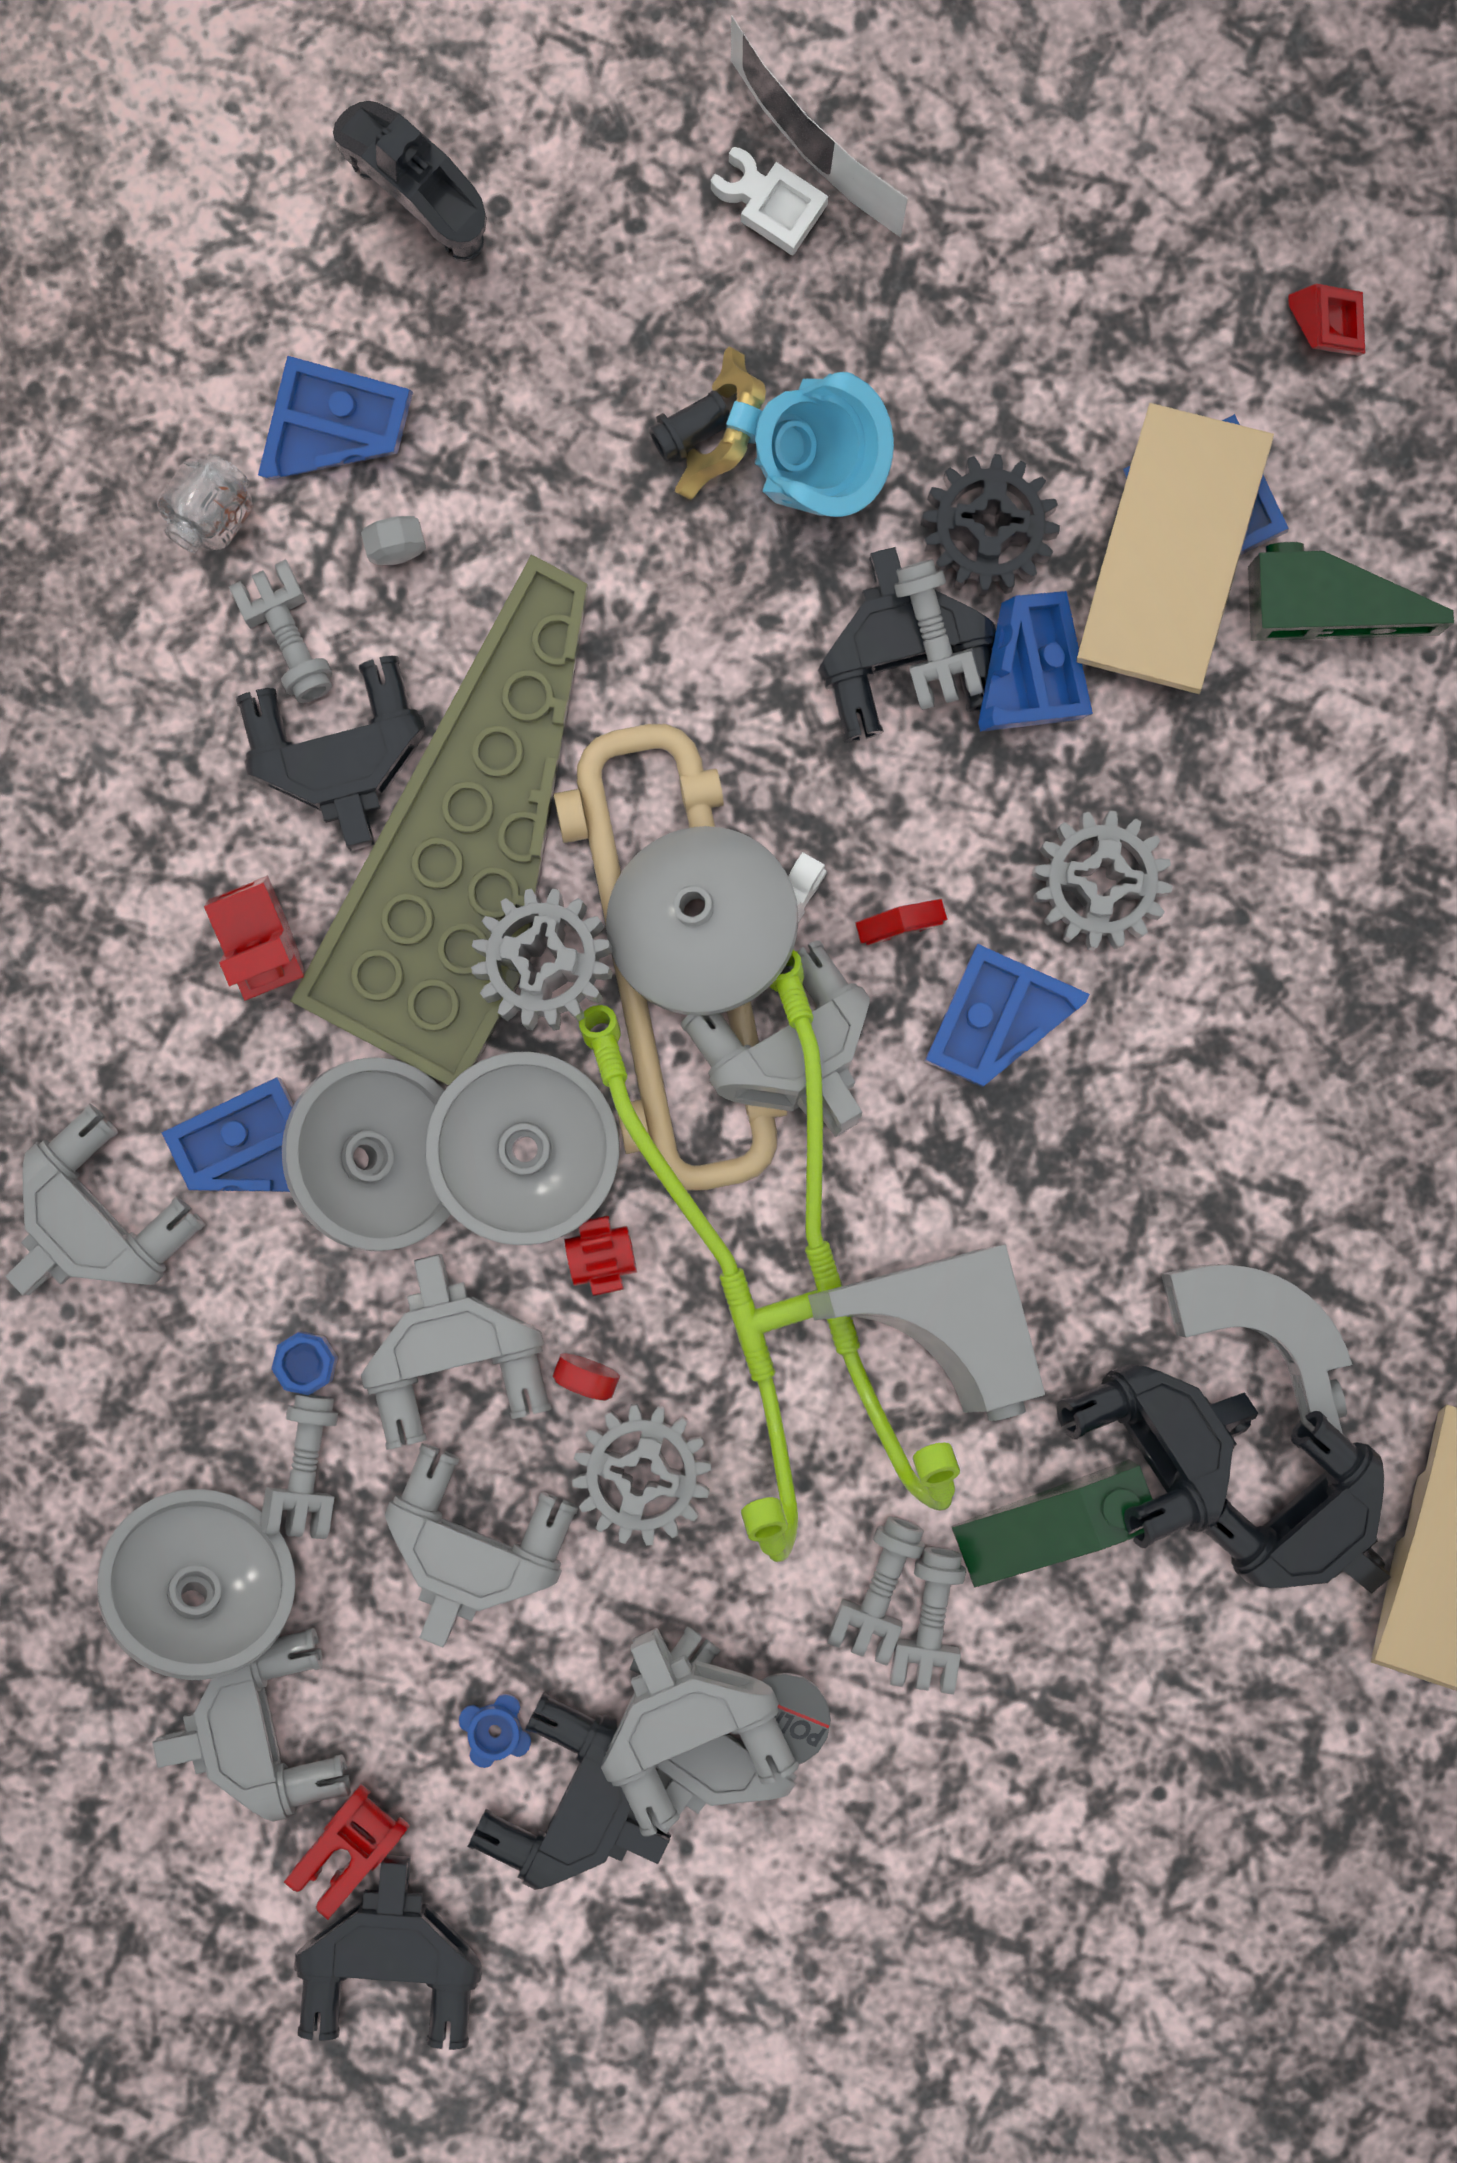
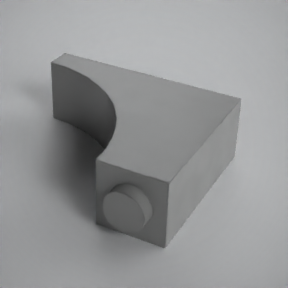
M1006 1244L974 1250L808 1295L814 1321L846 1316L875 1320L902 1331L920 1343L946 1372L959 1397L964 1413L987 1412L989 1421H997L1025 1413L1024 1401L1045 1395Z

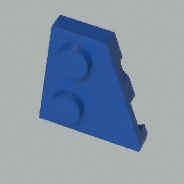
M1067 591L1016 595L1001 603L978 721L980 732L1076 721L1093 714L1083 665L1077 662L1079 646Z
M977 944L924 1062L983 1087L1067 1017L1083 1006L1090 994Z
M279 1077L269 1080L161 1132L188 1190L290 1192L282 1164V1141L285 1125L294 1105L282 1079Z

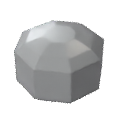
M396 516L379 520L363 528L361 532L367 558L370 562L377 565L404 563L417 557L426 549L421 524L415 516Z

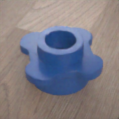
M502 1694L498 1696L493 1704L481 1708L469 1705L462 1710L459 1716V1726L468 1732L467 1737L471 1747L469 1757L476 1766L487 1768L494 1761L504 1759L510 1754L521 1757L529 1750L531 1736L528 1732L522 1730L518 1717L521 1706L516 1697L510 1694ZM492 1725H497L501 1728L499 1736L494 1737L490 1735L489 1728Z

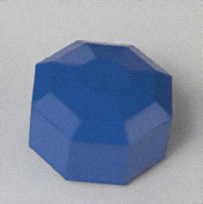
M300 1331L277 1345L271 1370L284 1390L309 1396L333 1381L338 1356L325 1336Z

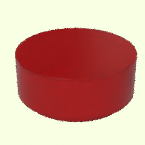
M568 1353L560 1354L552 1375L555 1382L560 1386L579 1395L602 1401L613 1398L620 1379V1375L613 1369L585 1357Z

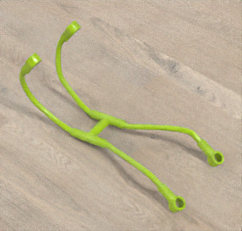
M794 949L786 966H791L793 969L786 974H780L770 985V988L778 992L787 1015L788 1023L797 1031L804 1055L807 1105L805 1232L808 1243L805 1252L811 1266L816 1290L755 1308L744 1270L737 1267L732 1253L673 1172L631 1104L625 1085L627 1080L626 1068L624 1067L618 1045L621 1031L614 1011L604 1005L591 1006L583 1012L584 1019L579 1021V1029L583 1040L594 1052L602 1082L605 1086L609 1087L615 1108L625 1128L663 1186L721 1266L722 1273L719 1279L727 1299V1304L729 1305L730 1314L741 1348L744 1351L743 1354L751 1374V1379L758 1383L780 1498L779 1500L774 1497H766L750 1502L741 1510V1516L748 1538L751 1541H758L762 1552L769 1555L770 1559L774 1562L786 1560L793 1549L798 1529V1508L785 1432L772 1378L775 1375V1368L766 1345L764 1333L813 1318L808 1295L843 1286L837 1266L835 1265L830 1243L823 1240L821 1231L823 1172L821 1059L818 1042L811 1025L814 1016L802 984L804 969L801 957ZM598 1024H609L601 1032H591V1029ZM852 1317L826 1319L836 1352L843 1356L859 1397L901 1482L924 1505L938 1511L946 1510L951 1505L955 1492L953 1479L960 1474V1468L951 1444L946 1442L935 1443L918 1450L912 1458L917 1476L890 1425L858 1353L860 1342Z

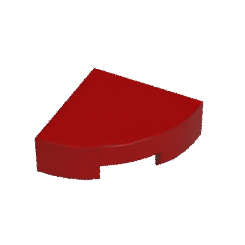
M942 899L899 906L855 923L861 944L871 945L891 940L890 938L903 933L917 930L921 932L943 925V921L948 919Z

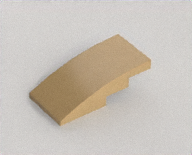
M1149 403L1077 656L1078 663L1196 694L1201 693L1272 446L1274 433Z
M1446 1404L1437 1414L1426 1470L1416 1480L1405 1536L1396 1542L1390 1569L1391 1578L1387 1583L1371 1663L1457 1691V1408Z

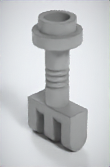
M285 559L275 564L276 574L284 587L274 591L264 570L252 575L261 598L251 602L250 594L241 581L229 586L244 621L250 629L267 621L289 668L281 678V683L287 694L295 695L297 702L307 703L324 696L331 690L332 685L329 679L332 676V670L326 659H312L306 644L303 642V638L300 637L298 628L295 626V621L289 610L307 601Z
M933 559L897 569L896 573L899 582L893 585L896 596L899 598L910 595L916 619L919 621L918 626L921 627L920 632L923 633L921 637L924 639L923 644L928 661L911 665L909 668L921 709L925 710L935 707L934 694L929 682L937 679L940 681L946 703L959 700L953 675L961 672L965 674V684L971 696L984 693L973 649L970 648L953 653L948 635L945 634L946 629L943 628L945 624L942 622L943 617L940 615L941 610L935 592V587L946 583L943 570L936 571Z
M297 1393L294 1405H287L286 1419L298 1422L294 1445L295 1450L293 1452L295 1456H293L292 1460L294 1462L291 1464L293 1469L290 1471L288 1489L266 1487L261 1516L262 1534L277 1535L280 1529L282 1511L287 1510L285 1524L287 1536L301 1537L305 1530L307 1512H312L310 1522L311 1538L326 1539L328 1537L335 1497L328 1493L313 1491L316 1478V1464L318 1463L316 1458L319 1457L318 1451L320 1450L323 1426L337 1425L338 1412L332 1410L333 1398L312 1394L307 1396Z
M888 1517L885 1526L877 1527L873 1540L883 1547L876 1566L877 1571L874 1572V1577L871 1579L872 1583L869 1585L861 1606L842 1599L831 1627L827 1644L839 1648L846 1637L848 1625L858 1628L851 1653L863 1657L872 1634L882 1637L876 1649L875 1662L886 1666L889 1664L903 1627L902 1621L887 1616L886 1612L907 1557L920 1559L925 1548L924 1542L921 1541L924 1533L922 1528L897 1517Z
M939 1547L924 1548L923 1558L916 1560L914 1575L926 1580L922 1600L924 1604L922 1605L917 1639L914 1641L898 1638L894 1649L890 1685L903 1687L907 1678V1662L916 1663L918 1667L915 1689L928 1691L933 1666L943 1668L940 1677L941 1693L954 1695L961 1657L960 1648L942 1645L951 1585L963 1584L965 1581L966 1568L961 1565L962 1554Z

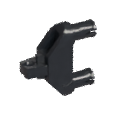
M359 102L346 109L334 124L333 136L338 151L352 165L355 172L360 170V177L363 179L377 182L427 226L430 234L440 243L444 244L448 254L453 251V259L467 262L479 256L484 246L483 234L487 223L483 201L475 187L453 161L401 114L378 102Z
M896 547L870 553L869 564L875 587L863 590L864 603L833 644L817 670L821 684H824L826 689H832L845 743L860 741L859 736L862 733L857 714L861 717L866 739L884 732L882 725H880L869 679L875 673L928 660L923 644L924 639L921 637L923 633L920 632L921 627L918 626L919 621L916 619L910 595L898 598L893 586L899 582L896 570L901 568ZM935 590L941 610L940 615L943 617L942 622L945 624L943 628L946 629L945 634L948 635L952 652L956 653L970 648L973 649L983 690H985L992 654L991 648H993L996 633L995 624L977 610ZM964 672L959 673L967 712L980 711L983 693L971 696L965 684Z
M398 656L379 657L385 677V684H382L378 666L375 665L373 659L359 665V671L363 676L373 714V719L369 721V725L295 744L287 740L276 698V689L264 688L256 690L262 712L261 717L256 698H252L250 692L239 695L236 698L251 750L246 753V760H244L247 775L274 790L321 811L326 823L339 820L346 847L350 851L375 845L368 812L381 809L379 797L386 793L403 769L425 732L422 715L418 714L416 709H410Z
M1134 1364L1123 1365L1109 1371L1102 1379L1100 1386L1071 1398H1064L1057 1403L1056 1407L1061 1427L1072 1421L1076 1422V1425L1067 1428L1065 1431L1067 1436L1072 1439H1079L1086 1433L1115 1421L1122 1423L1167 1493L1125 1510L1124 1522L1127 1532L1131 1534L1139 1529H1144V1533L1135 1536L1133 1539L1134 1543L1140 1548H1147L1154 1544V1542L1185 1528L1189 1531L1203 1532L1217 1524L1227 1495L1232 1452L1237 1445L1234 1437L1246 1432L1251 1426V1420L1256 1419L1259 1414L1245 1392L1211 1404L1198 1387L1161 1371Z
M1313 1411L1305 1415V1417L1315 1427L1314 1430L1311 1431L1300 1420L1292 1431L1291 1442L1305 1451L1326 1471L1263 1526L1256 1527L1232 1506L1231 1502L1226 1498L1217 1524L1203 1531V1533L1210 1536L1231 1555V1564L1234 1571L1246 1582L1255 1586L1288 1588L1324 1584L1330 1582L1344 1571L1372 1594L1391 1578L1389 1572L1384 1568L1385 1563L1383 1559L1371 1548L1378 1542L1377 1533L1383 1502L1384 1469L1382 1458L1368 1444L1352 1443L1327 1420L1324 1414L1320 1411Z
M543 1692L525 1730L530 1733L532 1731L576 1753L575 1761L579 1762V1765L546 1832L539 1830L536 1836L492 1814V1811L485 1809L467 1847L476 1849L518 1870L517 1878L522 1880L521 1883L537 1890L552 1886L606 1862L608 1856L622 1861L627 1850L659 1864L671 1840V1834L669 1832L665 1834L655 1827L657 1830L656 1834L642 1836L639 1824L621 1786H613L612 1782H607L601 1765L619 1726L617 1719L607 1714L602 1716L598 1713L593 1719L549 1697V1694Z
M387 1855L381 1862L379 1890L365 1889L363 1901L319 1932L295 1954L294 1969L297 1971V1977L303 1979L300 2025L297 2031L299 2037L313 2040L314 2031L318 2030L319 2013L321 2014L319 2041L333 2040L339 2037L341 1984L347 1978L426 1983L428 1987L432 1988L427 2045L443 2049V2041L446 2040L447 2021L451 2023L449 2050L462 2049L468 2046L471 1990L477 1988L478 1983L481 1981L482 1965L477 1955L459 1934L428 1904H423V1893L409 1892L410 1856Z

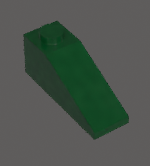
M1279 542L1267 545L1266 552H1259L1248 566L1251 641L1439 636L1454 624V610L1325 551H1304V544L1300 542Z
M1128 1459L955 1524L951 1528L975 1588L1097 1552L1144 1533L1142 1528L1129 1534L1125 1526L1124 1514L1128 1508L1152 1500V1496L1140 1465Z

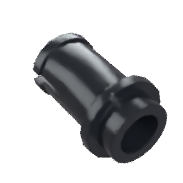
M713 390L706 397L670 417H667L664 413L656 417L657 424L649 427V433L657 450L666 462L675 457L682 461L687 458V450L727 428L726 423L730 412L718 392Z

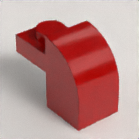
M268 875L210 898L206 902L204 909L224 952L219 961L220 967L229 987L235 984L238 985L244 1001L304 977V969L297 945Z

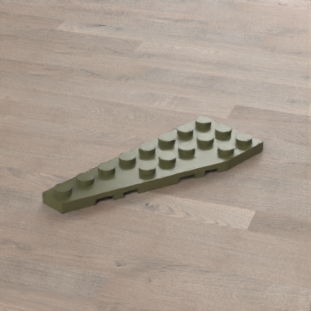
M532 554L290 1002L448 1086L461 1073L478 1062L501 1019L498 1009L503 998L487 1003L480 992L491 981L477 979L472 974V966L486 961V957L473 949L472 943L473 940H489L491 936L490 931L482 922L485 916L494 918L499 922L506 916L500 901L507 898L516 908L525 905V890L532 889L535 894L537 891L588 594L587 583ZM531 923L519 928L511 937L516 938L530 929ZM501 966L507 986L515 993L520 983V973L510 970L507 966Z

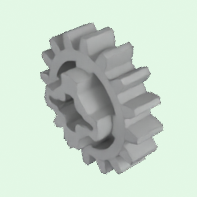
M1109 811L1102 825H1096L1090 812L1083 813L1079 818L1080 830L1077 832L1067 823H1062L1056 829L1062 845L1059 846L1045 841L1039 851L1050 860L1049 865L1035 866L1032 870L1033 877L1046 881V887L1033 895L1034 902H1050L1053 908L1043 920L1048 926L1062 920L1067 925L1062 940L1067 943L1077 936L1079 932L1086 934L1087 950H1095L1102 936L1108 937L1113 949L1121 948L1124 946V930L1126 929L1138 939L1144 936L1148 931L1141 918L1145 916L1150 919H1160L1165 911L1159 904L1154 902L1155 897L1167 896L1172 892V885L1158 881V874L1171 866L1170 859L1160 858L1154 860L1151 853L1161 841L1156 835L1145 841L1139 839L1137 834L1140 830L1141 821L1138 819H1134L1125 829L1117 827L1118 817L1116 811ZM1094 840L1091 856L1084 862H1064L1066 856L1073 848L1084 842ZM1121 846L1126 848L1135 857L1141 871L1131 869L1121 855ZM1100 866L1106 868V877L1108 879L1115 880L1116 884H1121V886H1112L1103 896L1097 894L1098 888L1096 883L1087 881L1086 877H1082L1091 876ZM1062 890L1072 892L1082 904V916L1069 906ZM1140 899L1129 915L1120 920L1109 922L1113 911V904L1118 900Z
M532 889L525 890V905L516 908L507 898L500 901L506 916L500 922L485 916L482 922L490 931L491 936L489 940H473L472 943L473 949L486 957V961L471 967L472 974L477 979L491 981L481 990L480 994L487 1003L503 998L498 1014L506 1021H509L518 1011H521L522 1025L527 1030L533 1031L539 1016L545 1017L553 1031L560 1029V1014L569 1011L578 1021L584 1019L583 1010L579 1003L585 998L600 1003L603 997L594 986L596 979H612L613 975L610 967L599 962V958L613 953L609 940H594L604 929V925L599 917L594 916L582 921L587 909L584 902L577 898L567 908H564L563 896L557 889L551 890L546 903H540ZM533 922V926L516 938L511 937L519 928ZM565 924L580 936L584 954L578 953L576 949L564 946ZM545 947H548L556 958L555 963H544L541 971L537 972L529 960L531 956L541 957ZM501 966H507L510 970L520 973V996L507 986ZM567 982H574L573 986L565 993L551 999L552 992Z
M638 1403L631 1404L629 1420L621 1422L613 1411L606 1413L605 1420L609 1430L603 1434L599 1430L590 1427L585 1435L589 1442L595 1446L593 1451H576L574 1456L575 1461L587 1466V1473L580 1474L572 1479V1487L588 1488L590 1493L579 1505L581 1512L597 1508L602 1514L596 1529L602 1532L612 1523L620 1526L619 1542L624 1544L630 1538L632 1530L642 1532V1538L646 1546L653 1545L656 1528L663 1527L672 1538L678 1536V1525L675 1519L682 1515L686 1519L695 1521L698 1517V1512L690 1503L691 1498H708L710 1492L707 1486L696 1482L697 1475L711 1471V1461L695 1460L694 1453L704 1445L703 1438L699 1436L686 1441L682 1433L685 1431L688 1420L682 1416L672 1426L664 1423L665 1409L660 1405L653 1412L651 1419L642 1418V1412ZM642 1431L639 1444L622 1454L606 1451L607 1447L617 1438L631 1432ZM664 1438L669 1440L680 1453L684 1462L685 1473L669 1467L660 1451ZM640 1458L651 1460V1472L660 1475V1479H662L659 1482L648 1481L644 1490L633 1488V1476L624 1473V1469H621L625 1466L636 1467ZM599 1475L614 1481L623 1497L620 1510L613 1506L606 1498L600 1485ZM661 1495L672 1498L677 1497V1500L666 1510L655 1515L642 1516L645 1504Z

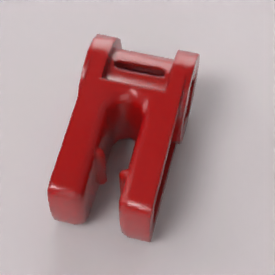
M362 1783L324 1827L323 1830L325 1831L283 1882L293 1891L299 1892L303 1890L310 1880L316 1881L322 1872V1866L335 1851L339 1849L347 1850L351 1860L342 1871L337 1870L330 1880L329 1887L324 1891L316 1904L317 1911L327 1920L335 1913L368 1872L377 1868L410 1826L401 1816L395 1821L367 1796L371 1791Z

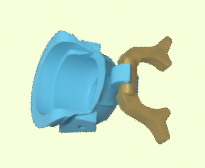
M728 347L725 350L722 370L714 381L712 390L717 391L718 394L725 398H729L737 393V400L734 401L727 420V428L723 439L716 449L708 454H703L694 448L689 451L687 455V468L676 486V493L692 500L710 479L733 469L745 455L748 443L756 444L757 452L755 465L760 467L767 479L762 492L776 504L820 516L831 517L851 515L870 504L879 494L887 480L894 450L890 417L883 401L875 390L852 373H830L824 379H802L799 390L783 392L770 400L764 410L761 411L760 409L766 396L764 383L747 372L744 354L732 347Z

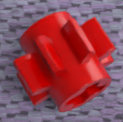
M609 1216L589 1219L578 1227L580 1236L564 1239L573 1285L590 1283L593 1296L623 1290L621 1276L637 1273L628 1226L611 1229Z

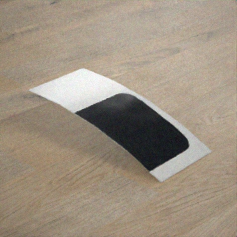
M731 15V62L763 111L801 156L850 202L901 237L908 198L858 163L805 114L763 64Z

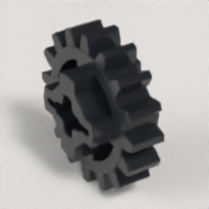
M994 454L989 468L981 469L975 456L968 458L966 463V475L961 476L951 467L945 471L943 480L948 489L947 491L936 487L931 488L927 500L939 510H929L922 514L921 526L935 530L934 533L924 539L923 549L928 552L940 550L942 555L936 562V571L943 570L945 572L951 567L956 570L955 588L960 590L970 578L977 581L979 596H986L991 582L998 581L1003 592L1009 594L1012 593L1015 586L1014 575L1018 574L1022 579L1030 583L1038 573L1032 560L1048 563L1053 550L1043 543L1042 540L1056 539L1059 534L1060 525L1045 521V518L1055 513L1058 506L1057 500H1040L1039 494L1043 490L1046 480L1043 477H1039L1030 483L1023 479L1026 468L1025 462H1018L1012 471L1009 472L1003 470L1001 454ZM981 487L980 496L970 504L958 503L957 507H952L963 494ZM1007 491L1014 494L1027 510L1018 509L1006 495ZM986 514L995 516V525L999 527L997 535L994 537L985 535V527L981 524L983 516ZM952 540L962 541L974 555V560L963 555ZM1023 543L1028 544L1020 555L1008 562L999 564V557L1010 546L1022 547Z

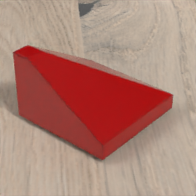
M1316 283L1288 295L1289 307L1311 348L1355 356L1365 354L1363 292Z

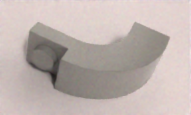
M1209 1264L1161 1273L1177 1336L1187 1338L1231 1327H1246L1260 1333L1275 1345L1287 1364L1301 1421L1313 1431L1315 1427L1306 1419L1305 1415L1313 1411H1320L1342 1433L1339 1418L1347 1416L1346 1402L1339 1381L1337 1379L1329 1380L1327 1371L1350 1366L1352 1362L1342 1336L1333 1321L1308 1294L1279 1276L1244 1266Z

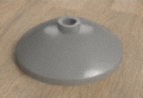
M710 826L691 827L671 832L648 844L638 852L617 879L609 899L606 915L607 940L612 945V957L623 977L634 990L649 1002L671 1012L684 1015L719 1014L736 1009L758 997L783 971L793 951L798 931V906L794 889L787 873L775 856L762 844L745 834L731 829ZM694 899L705 901V908L699 915L694 917L684 915V908L689 901Z
M511 1052L492 1056L476 1063L461 1073L447 1087L438 1100L429 1121L425 1155L428 1173L434 1190L442 1204L458 1222L479 1236L495 1242L510 1245H533L558 1239L576 1230L602 1205L612 1187L618 1168L619 1135L614 1115L607 1100L598 1087L584 1073L569 1063L553 1056L534 1052ZM524 1137L532 1138L538 1148L535 1158L528 1162L518 1160L514 1154L516 1142Z
M356 1059L333 1067L318 1076L307 1086L295 1102L287 1119L283 1134L282 1164L284 1176L291 1196L301 1213L326 1237L344 1246L363 1251L394 1250L423 1240L437 1230L451 1215L436 1194L427 1169L425 1155L427 1129L433 1110L444 1089L426 1073L409 1064L393 1059ZM357 1147L365 1150L368 1155V1165L364 1170L358 1168L353 1159L354 1151Z
M204 1489L181 1490L164 1494L144 1503L130 1513L115 1529L108 1540L100 1561L97 1596L101 1615L108 1631L120 1648L132 1659L164 1676L185 1680H206L226 1676L245 1668L261 1657L273 1645L285 1627L291 1612L295 1594V1571L289 1548L281 1533L278 1531L277 1535L262 1534L261 1511L240 1498L218 1491ZM194 1590L203 1595L205 1602L199 1606H189L182 1600L181 1596L187 1591Z

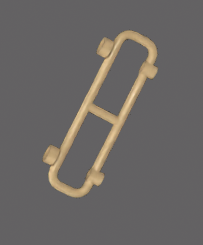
M645 724L614 730L596 737L583 750L577 764L578 789L553 793L563 843L584 839L589 840L605 924L609 899L614 885L621 874L602 781V769L610 758L650 749H664L674 757L677 764L680 789L689 828L715 827L711 808L724 806L717 769L704 771L695 743L682 730L667 724ZM613 959L641 1097L640 1100L631 1101V1104L651 1139L687 1191L710 1190L743 1183L758 1177L771 1164L777 1149L775 1118L787 1116V1111L745 1104L752 1132V1145L745 1155L705 1165L685 1163L680 1158L676 1147L647 999L631 987ZM751 1001L736 1009L727 1011L730 1028L743 1046L751 1045V1047L758 1044L759 1039ZM618 1115L625 1153L640 1152Z

